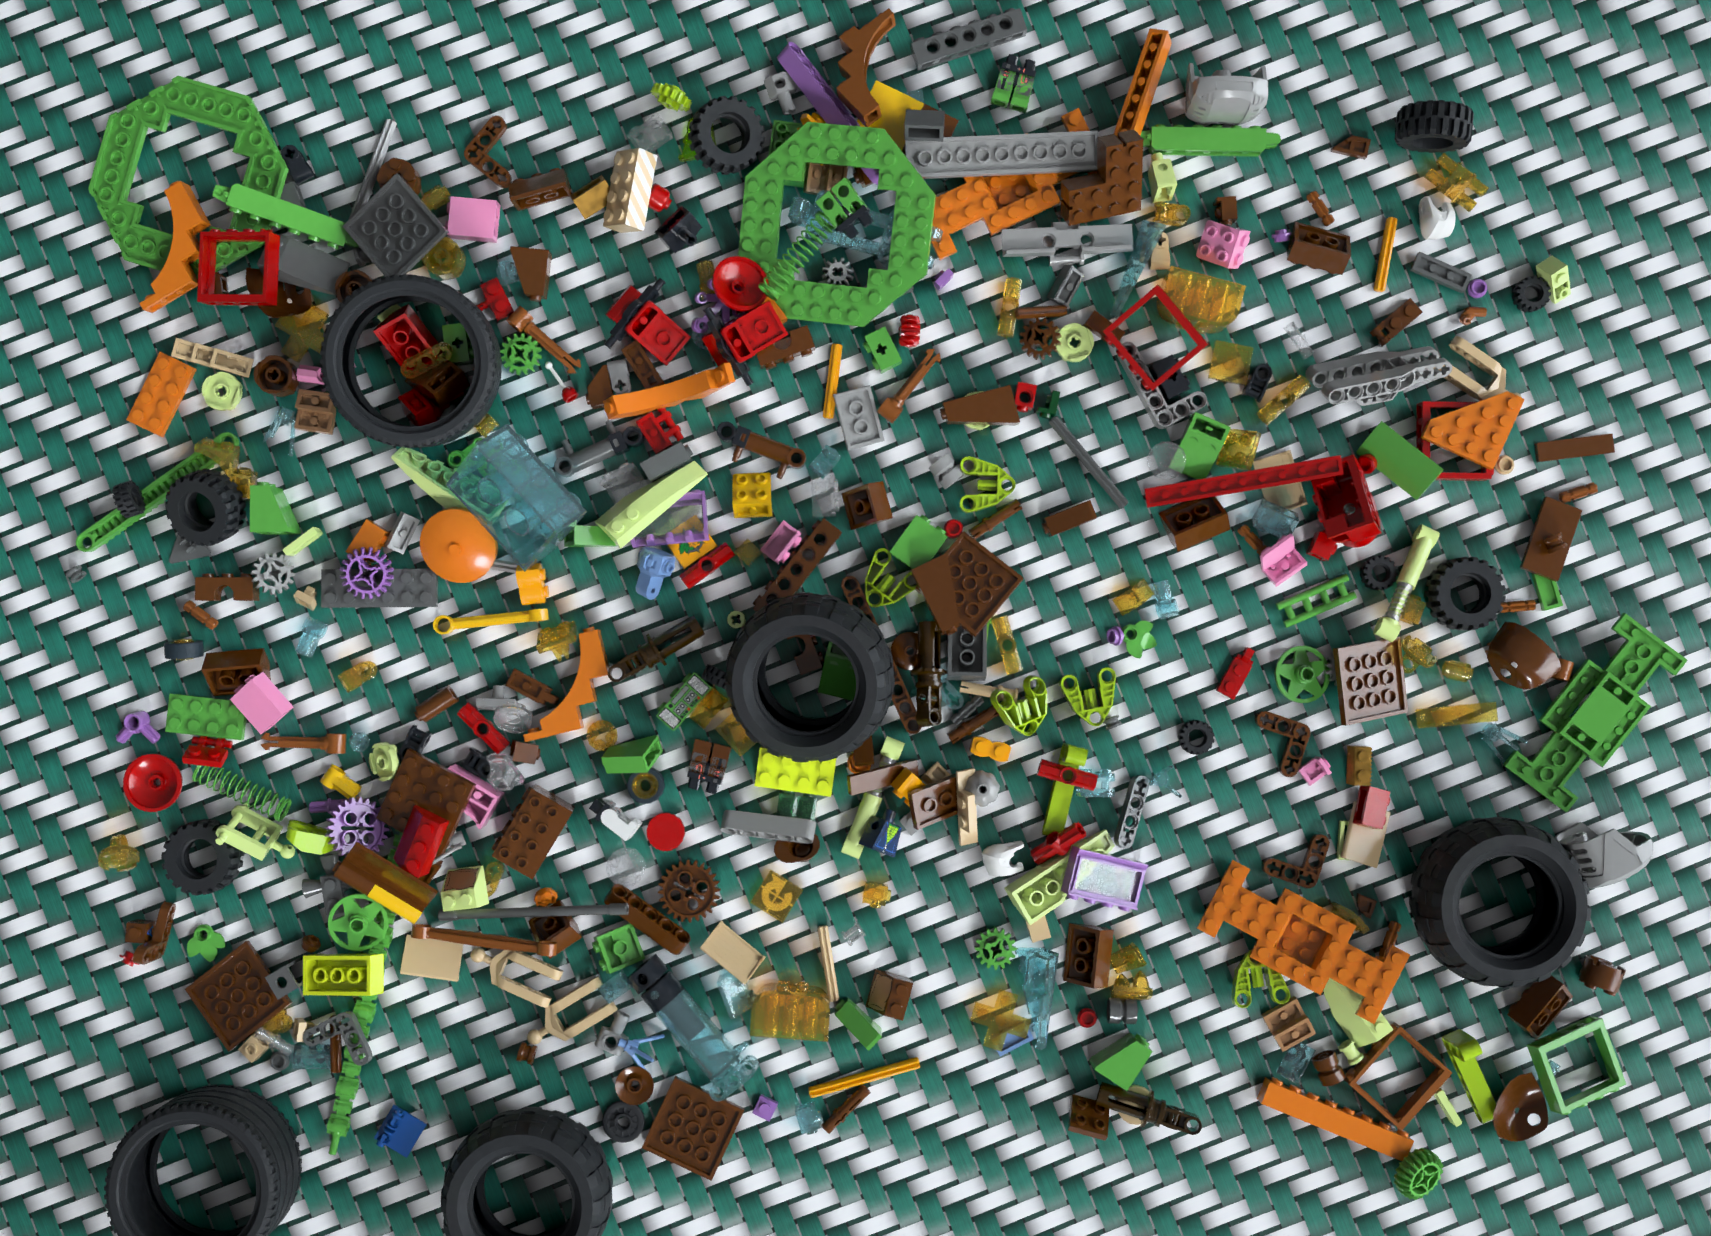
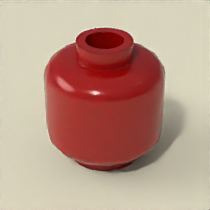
M654 183L651 188L648 207L656 212H661L663 209L667 210L672 202L669 198L670 191Z

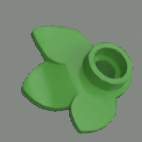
M1139 621L1135 625L1129 624L1122 628L1126 649L1133 657L1140 659L1143 649L1157 646L1155 638L1149 633L1153 628L1152 623ZM1129 630L1133 632L1131 638L1127 636V631Z
M207 924L199 925L194 931V937L188 941V956L193 957L201 953L207 961L212 962L217 956V948L225 947V940L220 933L214 932L211 926ZM203 930L207 932L206 937L202 935Z

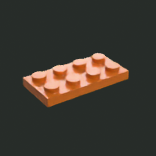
M159 352L126 420L158 436L164 437L197 369Z

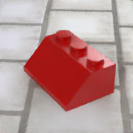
M409 304L394 311L373 330L408 377L441 358L443 348Z
M414 805L393 857L397 865L417 878L429 874L449 820Z

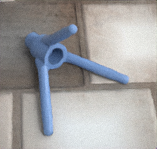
M660 1034L642 1039H628L627 1041L620 1038L617 1045L622 1047L624 1051H627L639 1067L646 1069L635 1053L650 1062H653L654 1059L638 1050L639 1043L664 1038L665 1035Z

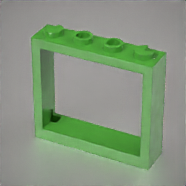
M1589 1016L1527 1044L1549 1108L1553 1112L1561 1115L1570 1114L1573 1109L1585 1107L1588 1105V1102L1602 1099L1605 1094L1617 1092L1620 1090V1087L1626 1085L1602 1018ZM1593 1032L1610 1079L1563 1101L1546 1052Z

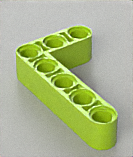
M1063 743L1058 764L1079 769V766L1084 767L1088 749ZM1071 770L1063 772L1062 777L1064 780L1071 779ZM1056 780L1053 781L1042 835L1048 836L1053 831L1061 832L1064 830L1073 795V785Z
M1461 1029L1442 1036L1443 1044L1478 1120L1482 1124L1493 1120L1496 1102L1475 1058L1482 1054L1479 1043L1474 1037Z

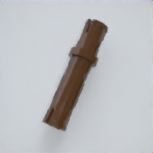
M1015 499L988 518L984 517L982 522L969 529L968 532L976 540L987 531L991 532L993 527L1023 508L1019 506L1021 504Z
M992 705L972 719L960 723L961 725L947 733V736L952 744H954L967 735L970 736L971 732L999 714Z
M861 1084L838 1109L835 1108L832 1111L833 1114L821 1124L822 1128L830 1134L871 1093L864 1084Z

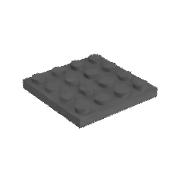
M397 173L342 226L385 277L407 274L449 233L407 182Z

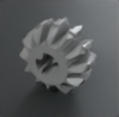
M834 257L833 264L827 261L826 265L828 267L822 268V271L825 273L822 275V279H828L825 282L826 284L850 286L847 280L853 281L854 279L850 275L854 273V269L849 268L851 263L846 262L843 264L844 258L837 262L836 257ZM841 271V277L838 275L835 276L834 272Z

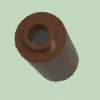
M447 685L415 706L416 711L414 714L419 721L428 722L458 702L459 699L453 689Z

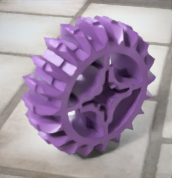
M361 547V553L354 549L353 553L355 556L348 553L347 558L350 561L346 559L342 561L347 566L340 567V571L346 572L341 574L340 578H347L342 585H350L347 589L348 592L352 589L356 590L353 594L355 597L359 592L362 593V599L365 598L366 593H368L369 599H372L373 592L379 597L381 595L379 589L382 592H386L387 588L384 585L391 586L392 583L387 579H393L394 575L388 574V572L394 571V568H387L392 562L391 560L384 562V559L387 557L386 554H383L382 557L378 556L381 550L378 549L374 554L372 553L373 547H369L368 552H366L365 547ZM363 558L373 559L379 564L369 565ZM357 560L360 571L352 576L351 567ZM365 568L367 571L368 569L372 571L370 577H367V575L361 576ZM382 569L383 579L377 585L374 574ZM356 581H366L371 587H362Z

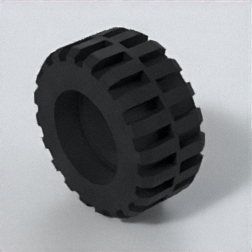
M720 96L717 99L714 98L708 101L692 117L693 121L689 125L691 132L688 133V140L692 141V144L689 145L691 151L695 150L697 154L694 156L697 161L701 160L704 168H712L711 172L713 173L721 172L722 175L738 173L754 163L757 156L763 150L761 145L765 143V137L762 136V133L765 132L764 125L760 126L759 122L762 120L760 115L756 116L754 114L756 109L753 106H746L747 101L743 99L737 101L735 96H730L729 98ZM725 118L737 125L742 136L741 147L737 152L727 153L715 145L711 136V126L715 120Z
M1427 100L1409 103L1402 106L1397 112L1394 140L1399 147L1409 149L1410 151L1442 153L1463 149V147L1468 146L1472 139L1474 113L1469 106L1455 103L1454 101Z
M202 469L182 476L169 487L170 491L166 494V499L168 500L165 502V509L168 510L166 515L172 522L170 525L178 531L177 534L180 537H185L186 541L190 543L195 542L198 546H213L230 538L239 531V528L244 524L242 519L246 518V511H244L246 504L242 500V492L237 489L238 485L234 481L231 482L229 480L230 477L225 474L221 475V472L217 470ZM197 493L204 495L212 503L215 510L214 522L206 519L199 511L196 502Z
M1477 557L1450 559L1446 563L1438 565L1437 570H1433L1430 574L1431 580L1426 582L1425 586L1428 587V591H1424V597H1428L1429 601L1425 602L1426 607L1432 609L1430 612L1433 618L1437 617L1439 624L1446 625L1447 628L1452 630H1476L1489 625V622H1493L1497 618L1496 613H1501L1503 610V606H1500L1501 602L1506 600V596H1503V591H1506V587L1501 585L1500 581L1503 578L1501 574L1497 575L1495 573L1497 569L1494 566H1488L1489 562L1484 559L1479 560ZM1460 576L1470 577L1476 583L1479 590L1478 603L1469 612L1460 611L1451 600V586Z
M202 819L181 825L177 828V831L169 835L170 840L165 841L163 846L166 851L162 852L161 858L165 859L162 868L167 870L168 874L165 876L168 880H173L172 885L175 888L182 887L181 892L186 894L191 892L192 895H206L230 885L233 882V878L239 875L240 871L238 868L242 867L244 862L240 860V857L244 856V852L225 842L222 845H218L215 841L217 839V829L221 825L227 824H220L218 820L209 821L208 819ZM198 839L208 841L214 847L217 854L216 867L208 875L197 872L190 863L189 851L194 841Z

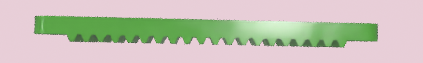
M229 432L221 433L141 490L142 497H144L143 501L146 505L144 506L146 508L144 513L125 518L124 515L120 514L121 511H118L116 508L79 534L76 539L77 548L83 552H93L103 544H107L109 540L121 534L127 527L132 526L134 522L139 521L147 513L152 512V509L157 508L159 504H163L167 500L166 494L170 491L169 487L178 478L197 470L211 469L214 465L219 464L221 460L226 459L228 455L238 448V437ZM227 437H231L233 440L230 447H225L223 443ZM86 537H89L92 541L91 546L85 548L83 545V540Z

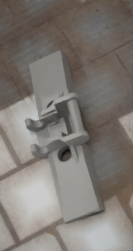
M1053 222L1051 227L1001 230L1003 257L1048 256L1049 266L1058 263H1079V265H1084V254L1133 251L1132 224L1080 226V224L1069 226L1066 222ZM1089 236L1091 244H1082L1081 237ZM1045 237H1050L1052 246H1044L1042 240ZM1072 247L1073 250H1078L1079 255L1054 256L1059 248Z

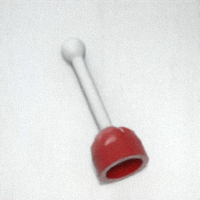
M549 361L546 362L545 367L552 372L563 388L561 395L566 403L574 401L579 395L573 387H566L553 369V364Z

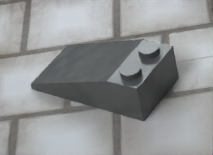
M279 235L278 281L336 296L335 283L338 277L348 270L350 263L293 238ZM265 248L257 263L263 276Z
M987 624L976 637L960 626L957 628V632L947 636L946 680L985 681L987 676Z

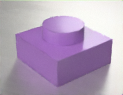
M949 268L945 272L941 270L935 276L934 286L940 291L953 278L954 273Z
M761 1094L752 1113L770 1122L778 1102Z

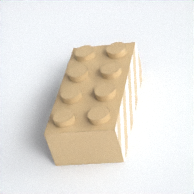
M641 148L616 151L603 227L620 233L644 231L657 155Z

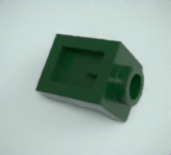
M1053 390L1051 395H1047L1045 406H1048V409L1037 407L1036 413L1040 414L1039 417L1050 419L1056 415L1060 397L1059 391Z

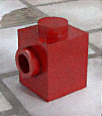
M1322 530V532H1315L1306 554L1326 561L1329 560L1330 555L1335 553L1338 545L1332 539H1328L1326 531Z

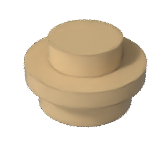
M1507 455L1500 456L1494 466L1495 470L1502 475L1511 473L1514 469L1513 459Z

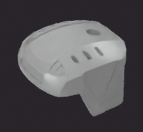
M1189 63L1187 69L1185 115L1191 121L1198 124L1240 125L1255 119L1267 104L1268 80L1265 66H1261L1251 77L1231 76V71L1217 70L1211 76L1199 77L1194 74L1193 63Z
M1579 822L1555 836L1562 847L1567 849L1578 862L1581 875L1586 879L1590 889L1612 885L1631 877L1646 867L1653 854L1652 839L1648 834L1642 832H1618L1615 829H1611L1601 835H1597L1585 824Z

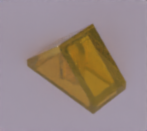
M1142 579L1112 601L1123 616L1142 605L1155 594L1145 579Z
M713 688L700 702L690 718L705 729L729 700Z
M1134 943L1111 954L1110 963L1116 974L1147 965L1139 948Z

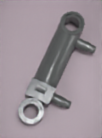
M608 420L606 425L610 435L604 440L576 452H573L567 439L563 440L562 444L567 456L556 459L554 463L555 471L563 477H571L580 470L612 456H619L630 451L628 445L639 447L644 442V435L635 426L627 427L623 434L621 431L617 432L611 420ZM633 432L638 433L636 441L629 440V435ZM564 462H568L570 467L567 471L563 472L561 465Z

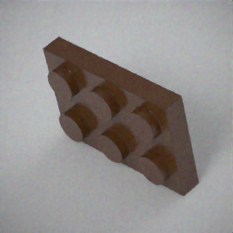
M956 773L907 792L913 827L916 830L958 814Z

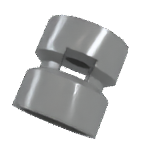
M948 453L929 467L935 477H939L938 482L944 489H947L964 476L960 468L954 466V460Z

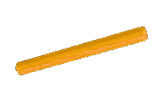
M918 1057L814 1085L808 1088L809 1096L814 1098L920 1068V1062Z

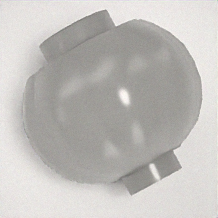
M978 770L968 778L965 790L975 795V805L985 807L997 799L1000 785L992 773ZM981 786H985L983 793L979 791Z

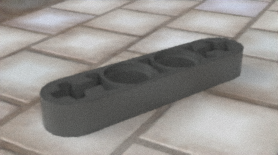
M1135 775L1130 780L1114 835V843L1120 848H1130L1134 842L1150 784L1145 776ZM1138 781H1140V782L1142 783V786H1141V787H1139V785H1137V782H1138ZM1136 797L1138 800V804L1136 807L1133 808L1131 806V800L1132 798ZM1128 816H1131L1133 819L1130 826H1127L1125 823ZM1121 838H1126V842L1121 841Z

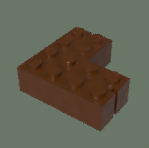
M1135 130L1119 132L1118 137L1115 134L1098 137L1097 173L1061 181V197L1063 199L1061 200V216L1069 226L1141 210L1143 138Z

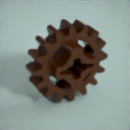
M1036 318V323L1030 320L1029 327L1023 326L1025 333H1020V336L1024 338L1019 340L1020 344L1024 345L1022 350L1024 352L1027 351L1028 357L1033 355L1035 360L1039 356H1041L1042 360H1045V355L1047 354L1051 358V352L1058 351L1056 345H1061V342L1057 340L1062 337L1060 333H1057L1059 331L1058 326L1054 327V322L1050 321L1048 323L1046 318L1042 322H1040L1039 318ZM1037 334L1042 337L1044 344L1039 341Z

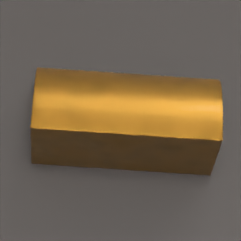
M601 175L571 194L570 197L584 219H587L607 206V195L610 187Z

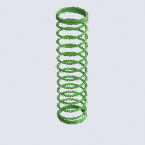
M821 211L815 213L816 219H811V225H806V230L801 231L802 236H797V242H792L793 248H787L788 254H782L783 260H778L779 266L774 265V272L769 271V277H764L765 283L758 284L760 290L772 300L778 301L781 295L770 287L765 279L773 281L781 290H786L781 284L773 280L770 273L776 274L784 283L790 285L788 280L776 272L775 267L782 269L791 279H795L790 272L782 268L779 261L786 263L794 272L800 274L796 267L785 260L784 255L791 257L797 265L804 268V265L799 260L791 256L789 249L795 251L804 261L809 262V259L797 251L793 244L800 245L807 254L814 256L807 247L800 244L798 238L804 239L813 249L818 250L814 243L803 236V232L809 233L817 243L823 245V242L816 235L809 232L807 226L813 227L819 235L828 239L823 231L813 225L812 220L817 221L829 233H832V230L836 228L825 213ZM821 216L826 218L832 225L827 223Z
M197 765L193 772V781H199L201 785L206 784L207 788L213 787L214 791L220 790L221 795L227 794L228 798L233 797L234 801L240 800L241 804L247 803L248 807L254 806L255 811L261 809L262 814L267 813L268 817L274 816L278 822L284 819L291 807V799L285 800L284 796L280 799L275 813L269 815L270 809L278 798V793H276L269 804L268 810L263 812L262 808L272 793L269 790L262 801L261 807L256 809V803L262 797L265 787L260 789L254 804L249 806V800L255 794L258 783L253 786L247 801L243 803L242 797L250 788L251 780L244 786L240 798L235 799V794L244 783V777L237 783L234 794L229 796L228 791L235 784L238 778L237 774L230 780L227 791L222 793L221 789L227 783L231 771L225 774L220 788L215 790L214 786L222 777L224 767L218 771L212 786H208V781L215 774L217 767H215L214 772L210 776L214 767L211 768L205 783H201V779L207 773L210 766H204L197 778L196 775L201 765ZM287 804L285 811H284L283 814L280 816V814H281L283 808H284L285 805Z

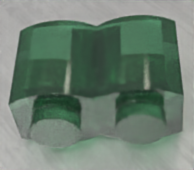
M784 790V792L779 793L776 816L815 821L818 797H814V794L803 793V795H798L793 791Z

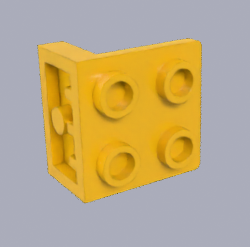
M771 473L733 474L732 505L734 518L772 517Z

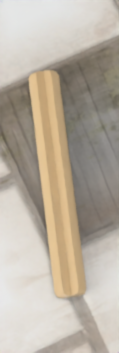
M823 925L818 927V935L828 997L830 1002L839 1001V993L828 926Z

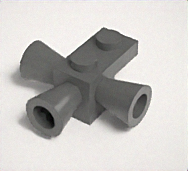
M338 853L319 857L326 875L321 876L320 879L302 880V892L305 898L322 892L326 915H329L333 906L345 897L344 892L352 888L333 876L335 872L332 869L339 860ZM343 903L334 914L344 912Z

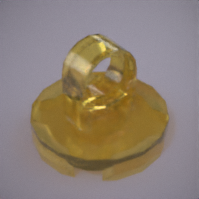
M1408 635L1401 642L1405 652L1402 656L1403 661L1409 659L1413 662L1412 668H1406L1403 665L1404 673H1412L1419 665L1431 668L1437 662V656L1433 657L1431 655L1433 650L1419 638L1412 640L1411 636Z
M124 834L111 837L110 847L101 850L98 855V865L108 871L109 868H117V872L128 871L135 868L137 862L140 861L139 851L128 846V841Z

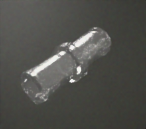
M1294 321L1283 327L1293 341L1291 344L1297 347L1303 359L1315 353L1306 341L1305 334L1302 335Z
M262 1026L254 1035V1038L268 1044L270 1049L275 1048L286 1056H289L295 1045L282 1039L281 1035L273 1034Z

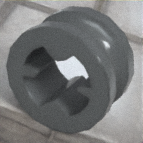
M81 565L71 568L66 573V577L71 578V583H76L87 575L86 571H82Z
M1119 715L1104 720L1103 724H1106V730L1122 724L1118 720Z

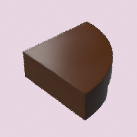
M1357 893L1356 904L1359 911L1371 919L1377 901Z

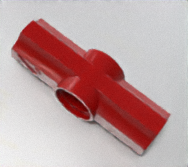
M724 542L679 575V577L690 589L709 574L714 573L716 569L733 558L735 554L728 544ZM706 560L712 562V568L708 571H705L702 567Z
M470 702L457 713L473 730L474 734L480 737L498 755L510 744L494 727V724L487 720ZM482 723L486 724L488 727V730L485 734L480 731V725Z
M1041 759L1037 771L1038 776L1094 791L1098 778L1097 774ZM1065 770H1071V779H1063L1062 775Z
M1077 822L1061 832H1051L1045 842L1031 850L1034 862L1039 865L1057 854L1059 856L1065 855L1070 850L1071 845L1086 837V831Z

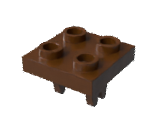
M1072 1094L1070 1098L1068 1131L1106 1141L1108 1137L1109 1109L1096 1105V1100Z

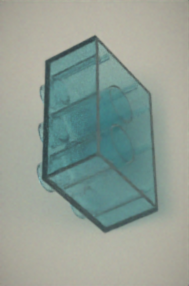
M508 424L476 443L446 484L524 572L554 551L587 513L582 507L580 499L563 486L555 477L553 469L548 464L543 463L529 448L526 439L520 434H516Z

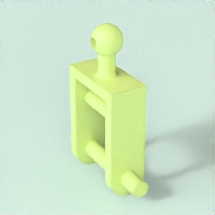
M247 803L242 804V806H235L231 811L233 818L227 825H221L216 831L217 839L215 841L218 845H222L225 842L261 861L271 848L279 851L281 856L286 859L292 858L295 854V848L292 845H283L277 842L283 826L250 810ZM239 822L256 830L252 838L234 829ZM263 835L270 837L265 845L259 842Z

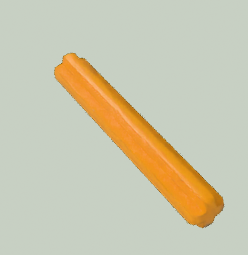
M1388 217L1385 222L1374 283V291L1376 292L1385 291L1398 221L1395 217Z
M837 343L831 345L823 418L833 419L835 412L833 394H837L843 348L841 344Z

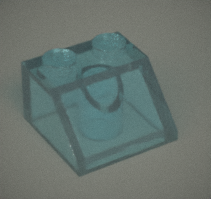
M729 972L719 976L717 985L730 1019L754 1007L756 996L753 989H749L747 983L746 985L742 984Z

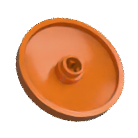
M451 507L437 512L425 523L420 535V550L424 561L435 574L451 582L467 583L481 578L490 570L497 557L498 543L493 528L480 514L467 508Z

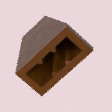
M510 246L524 294L531 301L541 302V299L547 300L552 259L550 251Z
M1088 500L1044 518V523L1041 525L1045 535L1048 534L1049 537L1091 522L1097 518L1091 500Z

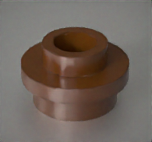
M306 935L302 939L301 946L305 951L313 953L320 948L321 943L318 937Z

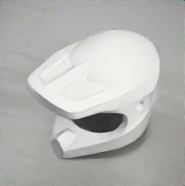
M1425 196L1420 200V230L1425 240H1437L1451 235L1456 218L1451 203H1442L1441 212L1434 206L1429 196Z
M1014 841L1005 844H994L984 849L981 854L988 874L991 876H1007L1023 871L1024 866L1022 862L1013 865L1009 864V860L1014 856L1015 851L1024 847V843L1022 841Z

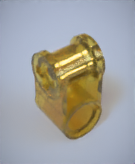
M1155 202V218L1152 219V223L1156 225L1183 226L1189 220L1191 210L1186 205ZM1176 213H1184L1185 219H1179Z
M371 661L361 662L342 672L337 677L347 693L374 677L377 673V666Z

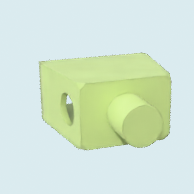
M1155 153L1151 155L1152 162L1148 170L1153 203L1170 201L1177 186L1173 166L1170 159H1163L1162 153Z

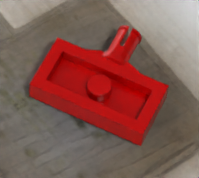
M497 277L480 285L485 301L476 306L481 311L489 308L494 313L497 321L514 312Z

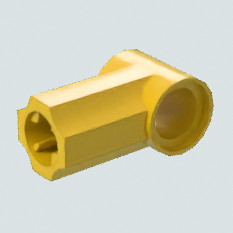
M331 764L320 780L323 785L338 791L348 799L355 798L362 786L346 776V773L341 768Z

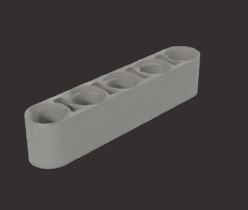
M725 810L720 831L732 835L809 844L813 843L816 822L802 818Z

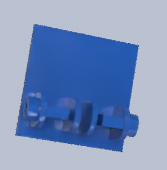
M394 1104L374 1139L377 1140L376 1144L379 1147L386 1145L407 1158L427 1124Z

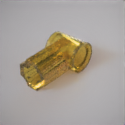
M706 260L696 264L700 279V292L715 294L714 290L709 289L707 286V282L712 278L715 270L713 262Z

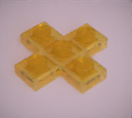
M312 304L302 319L295 315L280 317L275 326L291 335L281 352L298 363L309 347L320 354L321 342L324 341L323 333L320 332V329L329 317V314Z
M1000 989L994 1008L975 1002L970 1021L988 1026L983 1046L1002 1052L1007 1033L1026 1039L1031 1020L1013 1014L1018 998L1017 994Z

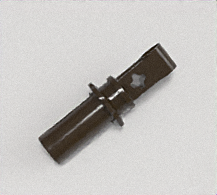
M692 615L657 637L651 638L647 634V642L643 645L639 644L637 646L638 651H634L608 669V677L613 682H621L642 671L646 666L652 669L659 662L666 666L667 663L664 659H667L668 656L702 637L705 633L695 616ZM690 627L692 630L690 634L661 651L658 650L657 646ZM615 668L622 670V676L619 679H614L612 676V671Z
M935 621L918 622L917 669L911 670V674L917 676V682L915 683L917 688V724L920 727L937 726L942 721L941 688L943 683L941 682V676L946 675L947 670L941 669V632Z
M1105 1082L1100 1084L1095 1104L1141 1120L1140 1126L1143 1128L1147 1122H1150L1156 1127H1159L1161 1124L1167 1128L1179 1130L1190 1135H1196L1202 1129V1123L1196 1114L1176 1106L1167 1105L1166 1100L1155 1099L1154 1091H1150L1148 1096L1130 1090L1126 1091L1121 1087ZM1109 1095L1142 1105L1144 1109L1111 1099ZM1196 1120L1198 1122L1197 1126L1189 1128L1187 1126L1188 1121Z

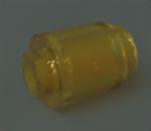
M438 184L424 193L421 200L430 210H436L450 201L449 196L451 194L445 185L441 187Z
M1446 660L1442 666V675L1448 679L1467 682L1473 676V669L1468 663Z

